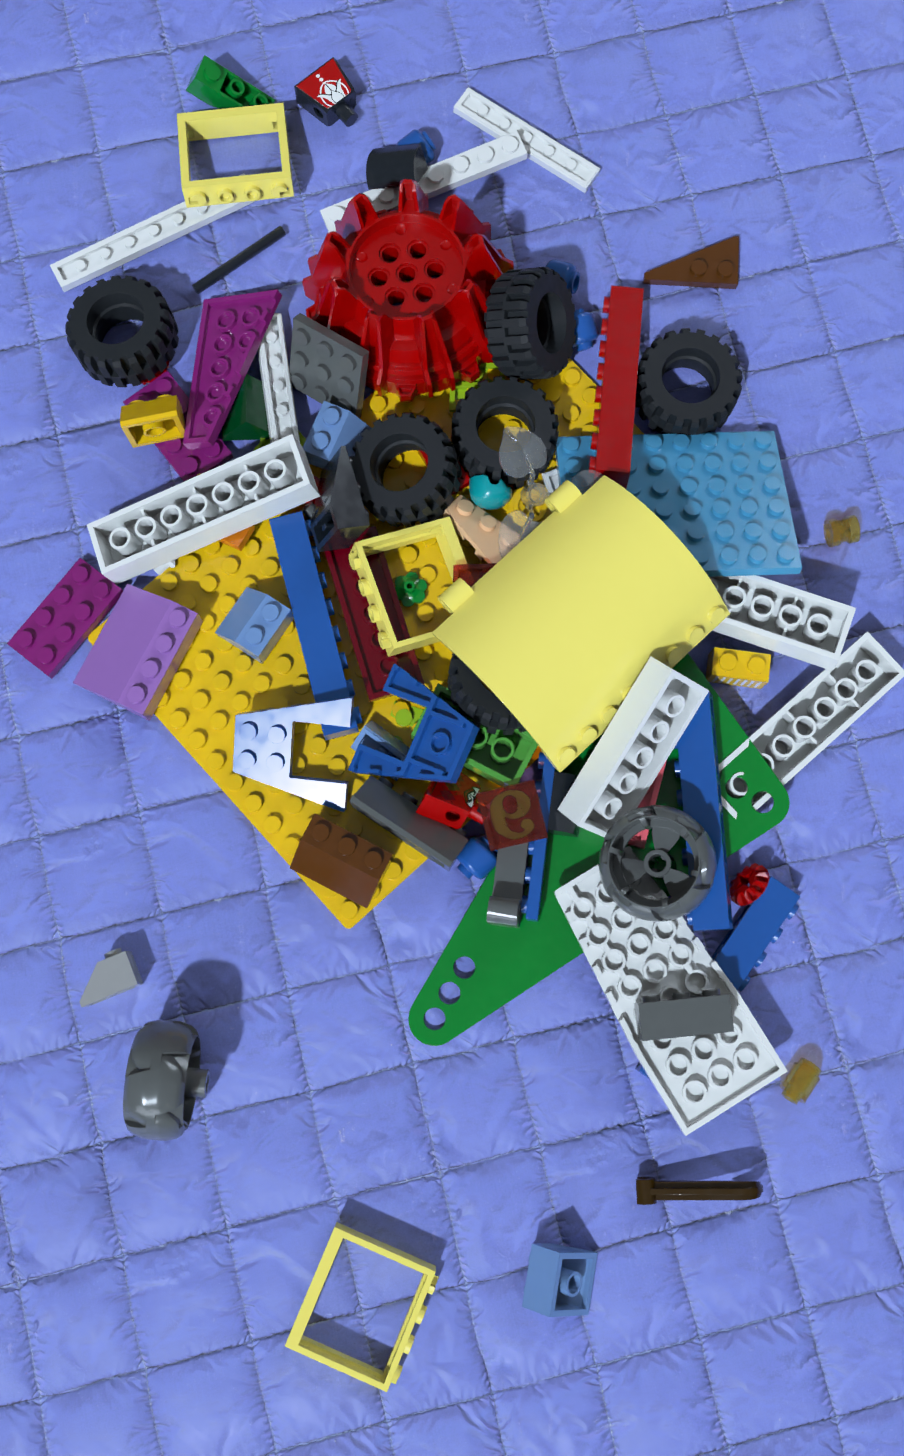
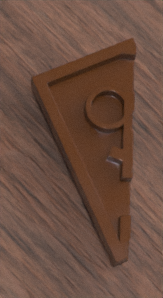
M739 236L731 237L644 273L643 284L736 289L738 285Z

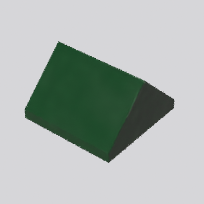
M246 374L222 426L223 441L270 439L262 381Z

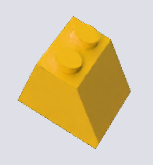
M160 395L154 400H135L130 402L129 405L121 406L120 425L133 448L184 438L185 421L182 406L177 395Z

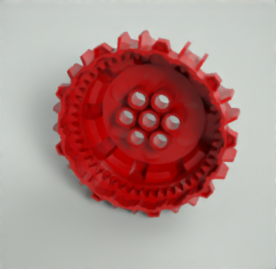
M412 179L400 181L398 210L388 212L383 209L375 212L368 197L364 193L357 194L349 201L342 219L334 222L336 232H327L318 254L308 258L311 275L303 278L302 284L305 295L315 301V304L306 309V316L369 351L365 386L378 391V396L383 397L388 392L395 393L401 402H412L414 397L418 396L417 394L426 393L431 398L435 392L448 388L451 391L456 390L455 383L459 381L474 382L480 377L478 367L482 363H493V356L488 352V339L485 337L484 329H486L484 313L487 311V306L485 305L487 297L491 295L490 289L496 280L508 270H514L513 261L507 259L501 249H496L491 244V224L489 222L481 223L475 216L474 210L469 208L455 194L447 197L440 214L429 211L428 193H424L418 182ZM439 275L440 277L432 278L431 276ZM406 279H412L410 282H404ZM378 283H385L382 286H376ZM425 298L430 299L427 302L420 301ZM397 302L402 303L401 305H398V306H393V305H392V304L397 303Z

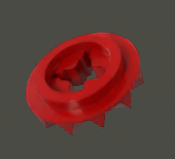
M757 863L752 864L750 867L745 866L743 871L737 873V877L730 882L732 885L730 887L731 900L739 906H745L757 900L768 885V870L763 865H758Z

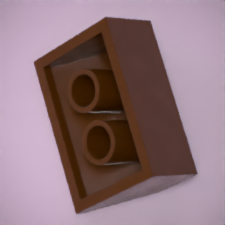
M314 814L299 842L290 869L368 908L394 855L329 820Z

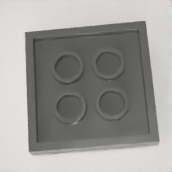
M299 313L293 318L290 357L292 387L323 404V401H327L349 410L360 419L369 351Z

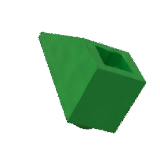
M205 55L196 66L186 88V91L208 105L219 109L274 104L275 99Z

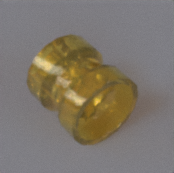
M855 515L845 516L842 520L833 518L824 521V537L829 547L839 546L842 542L856 543L860 540V526Z

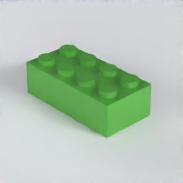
M437 684L434 693L459 712V705H453L450 698L451 691ZM426 707L411 733L412 741L427 709ZM481 725L463 767L505 789H516L538 744L527 731L520 733L518 729H514L513 735H503V730L497 729L495 734L487 733L488 727Z

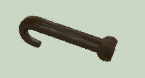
M637 1177L636 1179L637 1204L639 1205L656 1204L657 1200H752L759 1198L763 1192V1185L759 1181H655V1177Z

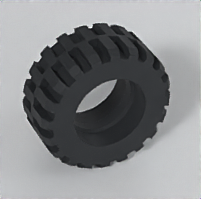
M537 267L508 270L496 280L490 289L491 295L487 297L485 304L487 311L484 313V321H486L484 332L485 337L488 339L487 348L488 352L493 356L492 361L494 365L499 367L498 370L509 378L510 376L518 377V380L550 379L557 376L569 363L568 359L572 356V346L576 339V335H574L576 320L574 319L575 305L572 304V294L566 288V281L553 269Z
M111 276V280L105 281L101 279L96 281L97 285L85 288L83 290L84 294L81 297L77 296L74 300V308L69 309L67 314L68 321L65 324L68 344L84 370L93 379L101 381L102 384L113 386V383H115L117 387H127V384H132L133 386L141 385L143 380L148 379L150 381L154 379L158 371L162 373L167 367L166 362L168 360L171 361L176 353L174 348L178 346L179 338L177 334L179 331L174 316L161 292L155 286H151L150 282L144 279H139L138 281L133 276H125V278ZM126 320L143 321L139 331L127 341L117 344L102 343L107 332L116 324Z
M682 328L678 334L674 330L665 333L664 339L658 337L652 342L651 347L646 348L638 365L635 407H640L639 416L642 420H649L648 427L653 431L658 428L662 431V434L698 435L715 432L717 427L721 428L727 421L741 394L742 386L740 383L743 376L742 371L737 369L740 364L737 356L730 355L732 349L727 343L724 345L719 343L720 338L713 334L712 337L705 335L706 331L697 329L696 333L690 332V328ZM675 368L695 370L707 380L711 396L698 403L679 401L666 390L662 376L667 371Z
M494 376L493 382L488 383L484 379L478 382L476 390L474 387H470L465 392V399H459L456 405V412L453 413L451 442L460 458L459 463L465 471H469V478L476 475H487L492 484H497L502 479L507 487L514 484V488L517 489L523 487L525 480L532 483L538 478L539 472L544 473L555 452L559 434L558 415L554 414L555 407L552 401H545L546 393L541 388L536 391L533 389L534 383L525 380L524 383L518 382V377L510 376V380H502V376ZM500 414L511 415L525 423L531 433V438L527 445L517 451L498 452L490 449L481 441L478 436L479 426L492 416Z
M404 412L402 417H398L394 413L387 415L388 420L383 422L381 419L373 422L374 427L371 430L366 428L360 434L363 439L360 442H355L352 448L355 456H350L353 461V472L356 482L361 487L363 505L377 519L382 522L387 521L391 526L399 527L401 523L406 528L413 527L417 521L424 524L430 522L429 517L434 514L438 518L444 513L441 508L445 504L450 506L453 502L452 492H458L460 482L457 479L462 476L461 466L458 463L460 458L452 442L436 422H430L428 417L423 415H417L415 418L413 413ZM411 450H420L427 454L428 465L426 472L416 485L403 491H390L384 488V472L394 457Z
M453 653L447 682L448 690L451 691L450 698L453 705H459V712L466 718L468 716L472 718V722L476 726L480 727L483 725L488 727L487 733L495 734L497 729L503 730V735H513L514 729H518L520 733L526 731L495 694L487 690L479 678Z

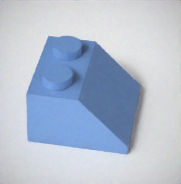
M323 401L303 445L308 463L323 469L341 446H346L348 456H355V452L352 450L355 442H360L363 439L360 434L366 428L368 430L372 428L351 411Z
M246 587L215 634L263 664L293 621L294 616L291 609L271 596Z
M532 1243L522 1307L547 1317L589 1315L598 1252L552 1243Z

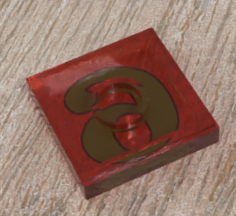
M534 779L476 793L490 851L548 838Z

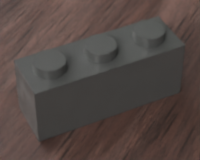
M719 988L701 990L702 996L690 997V992L671 993L672 999L660 1000V995L641 996L642 1002L634 1003L638 1040L649 1041L734 1032L730 995L720 994Z

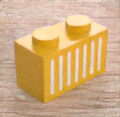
M714 647L708 654L706 679L712 683L762 689L769 682L771 654Z

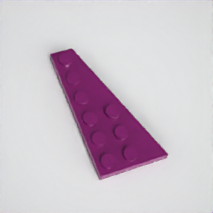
M278 289L204 299L183 444L187 449L214 446L282 298V294Z

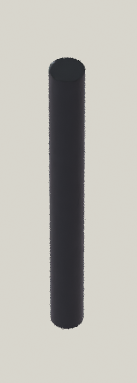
M278 226L192 285L193 289L197 294H200L286 235L285 231L281 226Z

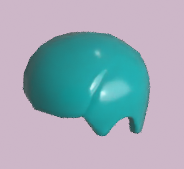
M476 475L469 478L470 497L475 505L488 510L499 509L509 503L512 498V488L507 487L502 479L497 484H492L487 475Z

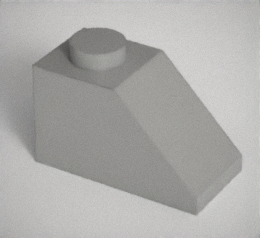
M121 948L104 954L105 959L97 962L79 1001L81 1007L92 1006L143 985L131 951L122 952Z

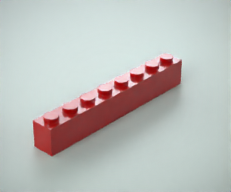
M611 285L609 297L604 296L602 313H607V318H602L600 335H605V341L600 340L598 357L603 358V363H598L596 380H601V386L596 385L594 403L600 404L599 409H594L592 426L598 427L597 433L592 432L590 449L595 450V456H590L588 473L593 474V485L605 475L627 489L631 467L644 288Z

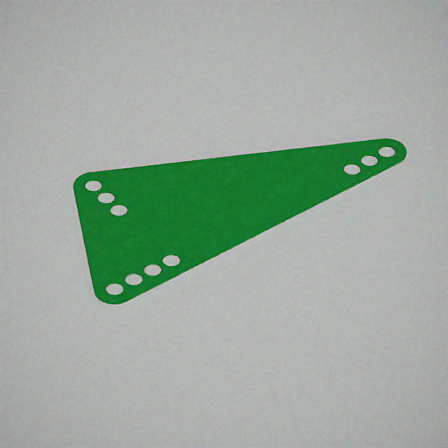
M687 654L672 669L706 688L713 695L718 762L720 764L749 737L691 656ZM604 732L574 759L562 773L578 776ZM749 739L748 747L721 770V795L737 812L735 819L723 807L727 857L779 824L789 810V795L785 787ZM673 749L666 762L656 805L670 806L683 811V807H679L677 802V789H681V778H676L674 762L679 760L678 749ZM744 772V775L737 777L746 782L747 793L738 799L730 797L725 788L727 781L734 774ZM767 792L772 796L774 804L769 812L760 813L753 808L752 797L756 793ZM535 795L533 796L531 808L527 814L532 815L533 808H539L540 798L535 797ZM536 826L534 827V830L531 833V837L535 838ZM579 827L578 837L548 834L539 921H527L526 913H522L519 928L490 925L487 923L488 902L493 893L496 866L492 869L410 1008L408 1017L409 1027L413 1035L420 1042L430 1046L448 1043L584 953L554 895V891L598 865L599 852L603 845L604 837L582 827ZM652 829L649 830L644 849L630 846L638 860L644 861L645 856L650 851L655 850ZM680 835L678 841L667 853L674 857L677 865L676 870L688 874V866H684L682 861V848H686V840ZM529 855L528 866L532 867L533 855ZM658 858L657 861L659 863L655 862V868L663 871L664 867H666V861ZM651 876L667 897L670 896L664 879ZM525 884V896H528L530 884ZM460 957H469L475 964V971L469 978L462 979L454 972V963ZM453 982L460 989V997L454 1004H446L439 997V989L444 983ZM431 1008H439L445 1014V1023L438 1030L429 1029L424 1022V1015Z

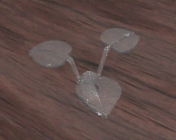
M520 427L504 428L499 448V463L503 471L511 477L522 478L528 473L530 474L527 480L528 485L521 491V499L526 505V509H528L529 516L527 517L524 512L516 510L509 513L503 519L498 537L501 558L505 557L540 525L539 522L532 521L535 516L533 506L543 505L545 503L544 500L552 493L548 492L543 484L534 483V469L543 467L547 461L546 447L537 435ZM583 470L574 475L571 482L584 494L604 475L595 470Z

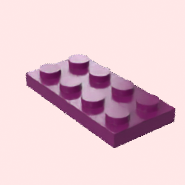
M168 371L123 401L124 405H129L130 402L135 400L149 401L156 399L160 395H177L182 406L186 426L189 398ZM219 436L213 447L187 449L183 444L184 438L155 443V446L183 482L196 477L197 474L205 473L221 466L233 458L231 451Z
M79 558L7 644L53 679L117 603L123 590L82 558Z

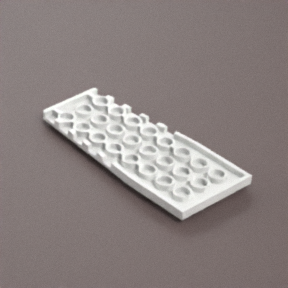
M630 846L626 847L624 850L626 852L625 856L622 858L638 860L632 852V848ZM598 865L554 891V895L635 1056L685 1136L788 1072L739 992L716 961H713L707 953L704 945L693 934L683 917L671 921L654 922L629 915L619 908L605 891ZM647 872L635 883L629 885L638 895L650 900L668 898ZM719 988L720 994L730 995L734 1032L649 1041L638 1040L634 1003L642 1002L641 996L660 995V1000L672 999L671 993L690 992V997L702 996L701 990Z

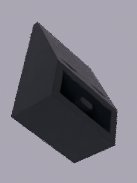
M341 446L323 468L318 485L320 497H317L315 500L310 524L318 552L349 548L370 525L369 513L364 508L361 498V487L356 482L353 472L352 458L348 456L346 446Z

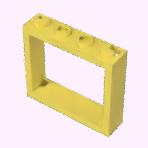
M284 103L177 113L181 187L187 208L294 197ZM278 132L282 164L281 172L191 181L188 141Z
M450 516L357 541L350 551V565L353 570H357L360 578L358 580L359 590L363 597H367L369 617L372 623L376 622L379 630L378 641L380 647L386 649L388 657L440 641L432 632L397 642L366 556L436 537L453 583L458 578H461L472 587L475 582Z
M336 1222L285 1347L387 1392L390 1384H396L400 1377L403 1366L399 1365L402 1354L408 1355L415 1339V1336L411 1335L415 1323L420 1325L427 1309V1306L423 1305L427 1293L432 1295L439 1278L435 1276L436 1266ZM343 1238L423 1273L383 1371L303 1335Z

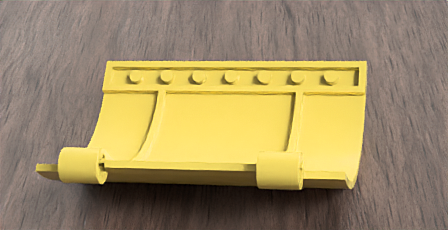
M605 475L584 494L569 480L564 481L544 500L552 514L472 587L463 579L458 578L437 597L451 616L436 628L432 634L450 649L495 694L531 735L553 767L560 773L607 729L650 656L673 668L730 614L704 569L679 538L645 504Z

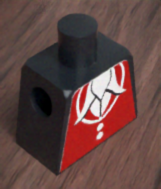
M334 57L294 86L297 103L324 125L331 126L339 119L347 127L356 122L358 114L353 110L357 105L356 92Z

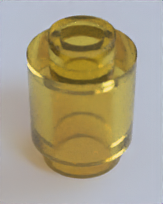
M801 1058L799 1062H794L779 1085L783 1090L781 1095L796 1105L799 1101L806 1103L820 1081L819 1075L822 1071L805 1058Z

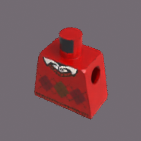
M461 772L457 783L430 781L416 813L452 828L460 829L467 817L483 824L490 809L476 802L481 790L480 785Z

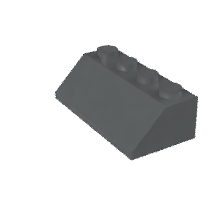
M370 776L350 799L352 807L449 872L469 841L465 838L467 833L461 828L448 827L445 824L416 813L418 808L416 805L417 799L406 792H403L402 795L392 790L394 785L382 776H379L378 779Z

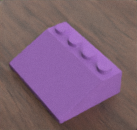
M127 584L73 683L150 721L203 621L198 613L172 600Z

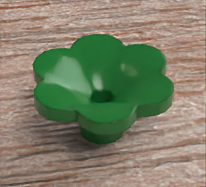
M409 572L406 576H398L396 578L395 590L398 600H401L403 606L411 607L414 603L420 604L425 600L424 592L427 589V583L425 580L419 579L416 573Z

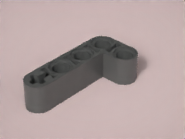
M526 814L524 817L516 820L508 818L506 820L510 829L520 832L524 830L520 827L521 820L524 818L532 819V815ZM531 833L520 839H508L501 835L499 837L493 893L489 898L487 909V923L490 925L520 927L522 897L525 891V871L529 858L528 845Z

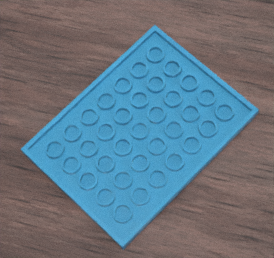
M774 431L712 432L698 435H633L630 475L626 490L645 504L667 525L698 561L708 577L800 574L802 563ZM592 436L558 437L555 455L559 486L564 481L569 480L582 494L593 486V474L588 473L590 456H595V450L590 449Z

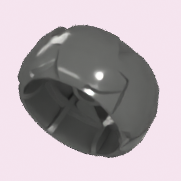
M651 805L629 811L610 827L599 852L598 866L603 887L619 908L629 915L642 920L665 922L684 917L703 903L714 884L717 859L711 838L694 818L674 807ZM645 829H652L655 850L650 851L645 856L644 861L622 858L626 853L624 852L626 845L637 833ZM680 835L688 842L694 856V870L691 871L692 877L676 870L677 865L674 857L667 853L678 841ZM658 858L666 861V867H664L663 871L655 868V862L659 863L657 861ZM647 872L653 877L664 879L671 898L650 900L638 895L629 885L635 883Z
M155 1020L144 1024V1027L136 1033L128 1058L123 1094L124 1121L127 1130L132 1135L149 1140L168 1141L177 1139L189 1127L196 1097L206 1098L209 1088L210 1070L200 1069V1038L193 1026L181 1021Z

